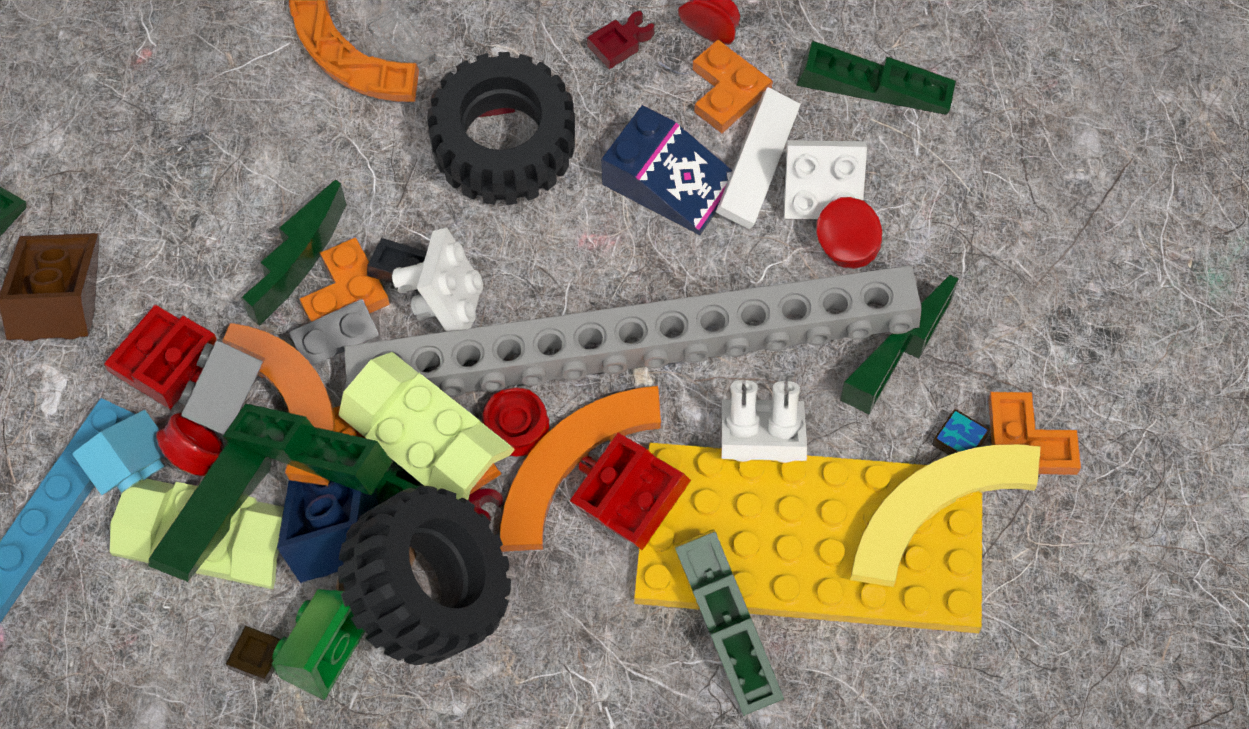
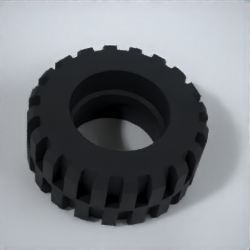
M498 52L499 56L488 57V53L476 56L477 61L473 63L465 60L456 66L457 73H447L440 81L441 89L437 88L434 90L430 99L431 107L428 109L427 115L432 153L434 154L435 163L439 171L445 173L446 181L453 188L461 186L463 195L471 199H475L479 195L483 197V203L492 205L496 204V200H506V205L517 204V198L524 196L529 201L539 197L538 190L542 187L545 191H548L556 185V175L563 176L569 167V159L573 157L575 149L574 103L571 94L565 90L563 80L558 75L551 77V68L544 63L539 62L535 65L532 63V57L520 54L519 58L510 57V52ZM499 108L521 111L530 116L539 126L534 135L525 143L503 150L481 146L466 133L471 123L485 112Z
M419 486L416 489L408 488L361 515L359 520L351 525L346 533L345 540L347 541L341 545L339 560L343 561V565L338 567V582L344 585L345 591L341 593L344 606H350L354 615L350 619L357 629L363 628L368 634L365 639L375 648L382 646L385 648L384 654L398 661L404 658V662L408 664H435L483 642L487 636L493 634L498 628L500 618L504 617L509 601L505 597L510 595L511 579L507 578L506 571L509 570L510 566L508 557L503 556L500 549L503 543L498 533L494 535L489 528L491 522L482 513L477 514L474 511L475 505L467 499H456V493L443 488L437 490V488L432 486ZM410 547L420 552L434 569L440 585V604L432 600L418 584L410 564Z

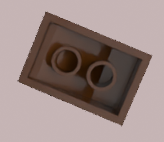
M98 233L19 236L0 291V313L6 340L22 339L24 341H35L42 338H64L70 340L89 336L95 312L100 240Z

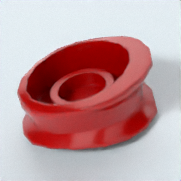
M688 0V2L678 8V15L681 21L704 38L712 42L719 40L725 45H729L735 40V28L739 25L740 13L732 0Z
M840 197L831 201L821 211L817 220L816 233L819 244L834 263L843 268L857 269L867 266L876 258L881 249L883 230L879 217L866 202L853 197Z
M514 387L501 390L489 399L482 412V423L515 449L510 456L520 457L529 455L531 450L549 432V417L545 405L539 396L529 389Z
M182 413L172 415L165 428L156 432L158 446L165 457L182 471L193 475L205 476L224 449L223 443L210 428L181 416Z

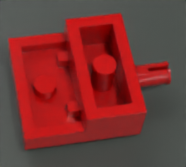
M155 304L107 359L104 366L114 376L171 410L181 398L188 381L191 380L197 383L203 370L202 367L197 366L199 357L205 345L209 343L214 346L217 338L214 333L184 315L179 319Z
M618 432L598 461H595L590 456H586L582 460L590 467L582 462L579 463L580 472L585 473L587 476L569 501L587 516L643 550L689 485L691 479L683 472L655 457L645 447Z

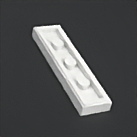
M769 87L763 92L716 213L749 230L752 228L798 113L800 103Z

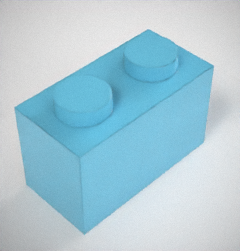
M146 410L99 432L72 453L101 496L116 487L123 493L139 481L146 480L164 467L161 459L165 457L156 439V432L159 429Z

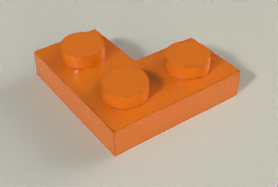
M717 40L693 60V71L714 86L695 103L694 113L720 133H723L761 99L767 87L772 89L773 80L721 41Z
M356 237L320 253L334 284L300 298L302 308L310 322L360 299H363L369 314L390 305L388 296L379 279L367 276L369 261Z
M1032 392L990 393L988 404L992 445L1019 444L1039 446L1041 448L1038 474L1078 475L1081 463L1077 430L1035 429Z

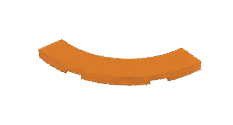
M289 0V8L298 37L311 58L332 79L349 89L370 97L397 102H415L419 68L416 63L388 61L374 56L369 57L358 51L334 26L330 16L328 0Z
M230 323L223 339L265 358L258 376L266 378L276 387L285 400L289 413L306 416L314 427L335 431V412L330 396L310 362L294 347L268 332L250 326ZM288 464L285 470V474L291 481L327 486L330 481Z
M658 386L631 389L596 400L563 419L538 442L519 468L504 505L500 527V539L503 543L500 549L502 552L543 550L545 522L553 501V495L561 481L569 475L584 457L589 455L588 452L608 440L611 442L618 432L626 436L640 431L661 429Z

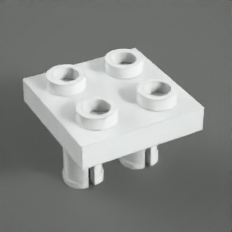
M787 140L784 219H818L821 211L831 201L840 197H853L863 200L867 155L866 142Z
M448 228L435 230L432 232L423 263L394 269L392 274L395 288L398 287V292L401 294L418 289L421 295H415L411 300L412 311L414 315L417 314L416 318L421 321L436 316L446 332L469 329L475 320L479 295L483 290L481 275L477 270L473 269L465 256L462 245L455 241Z
M742 380L734 381L730 386L731 400L722 399V459H734L740 462L750 460H776L783 463L806 461L804 401H798L799 385L788 381L787 396H784V381L776 382L772 389L773 400H756L758 391L756 383L746 380V394L742 395Z

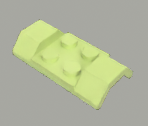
M393 352L371 359L343 392L338 414L343 420L366 439L378 441L387 455L421 484L435 487L437 490L443 488L454 492L458 500L460 498L468 500L471 489L490 466L510 456L515 450L479 419Z
M146 479L139 481L121 494L110 524L111 555L148 563L149 557L198 486L181 482L171 484ZM248 497L232 516L229 532L196 573L273 589L276 581V565L279 553L277 545L284 507L258 502L256 498Z

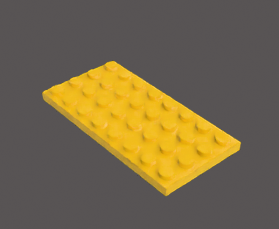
M649 442V451L655 457L683 472L691 479V482L643 550L639 549L634 604L700 610L674 545L714 529L749 614L979 634L982 628V492L977 491L957 498L956 502L941 509L918 528L901 557L894 587L850 580L856 552L863 533L884 500L902 482L927 465L807 455L806 461L787 463L776 460L740 462L734 459H722V448Z

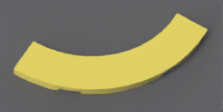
M1019 444L977 447L941 458L915 472L884 500L873 515L863 533L856 552L850 580L894 587L901 557L913 535L926 520H929L941 509L956 502L957 498L977 491L981 493L999 489L1035 491L1038 482L1041 447Z

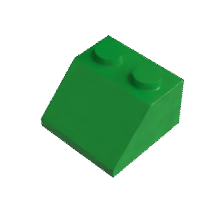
M318 589L311 600H306L301 605L296 615L297 624L289 637H283L277 644L273 653L274 661L272 665L280 679L325 701L365 631L363 628L357 629L350 619L354 615L350 606H344L341 593L344 591Z

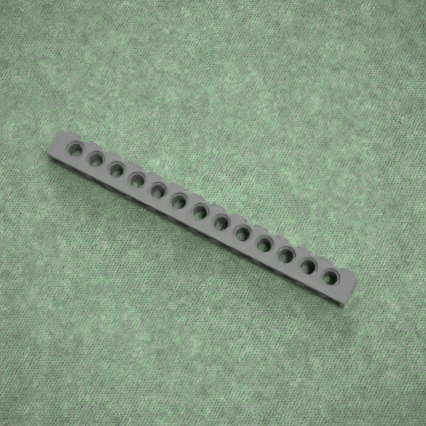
M910 265L345 346L346 381L348 387L371 359L393 352L449 397H458L470 391L485 390L494 392L502 390L505 386L519 384L536 386L543 384L547 380L561 378L578 380L589 374L603 372L619 374L627 369L638 367L656 369L664 367L668 363L681 361L698 363L705 361L709 357L723 355L740 357L751 351L765 349L781 351L793 345L807 343L810 345H823L830 340L842 338L860 340L869 337L871 334L885 332L902 334L913 328H919L921 303L913 267ZM872 303H878L883 305L884 307L875 309L869 307L868 305ZM831 309H839L843 311V313L830 314L827 311ZM790 315H800L803 318L799 320H790L786 317ZM752 320L762 322L758 326H749L746 323ZM711 326H718L722 328L716 332H709L705 330ZM670 332L681 333V335L674 338L665 336ZM636 337L641 339L633 344L625 343L629 338ZM591 343L600 344V346H598L595 349L584 348L585 346ZM550 349H559V352L554 355L544 354ZM509 355H519L515 360L504 361ZM469 361H478V363L474 366L464 367V365ZM438 366V368L432 372H424V370L428 367Z

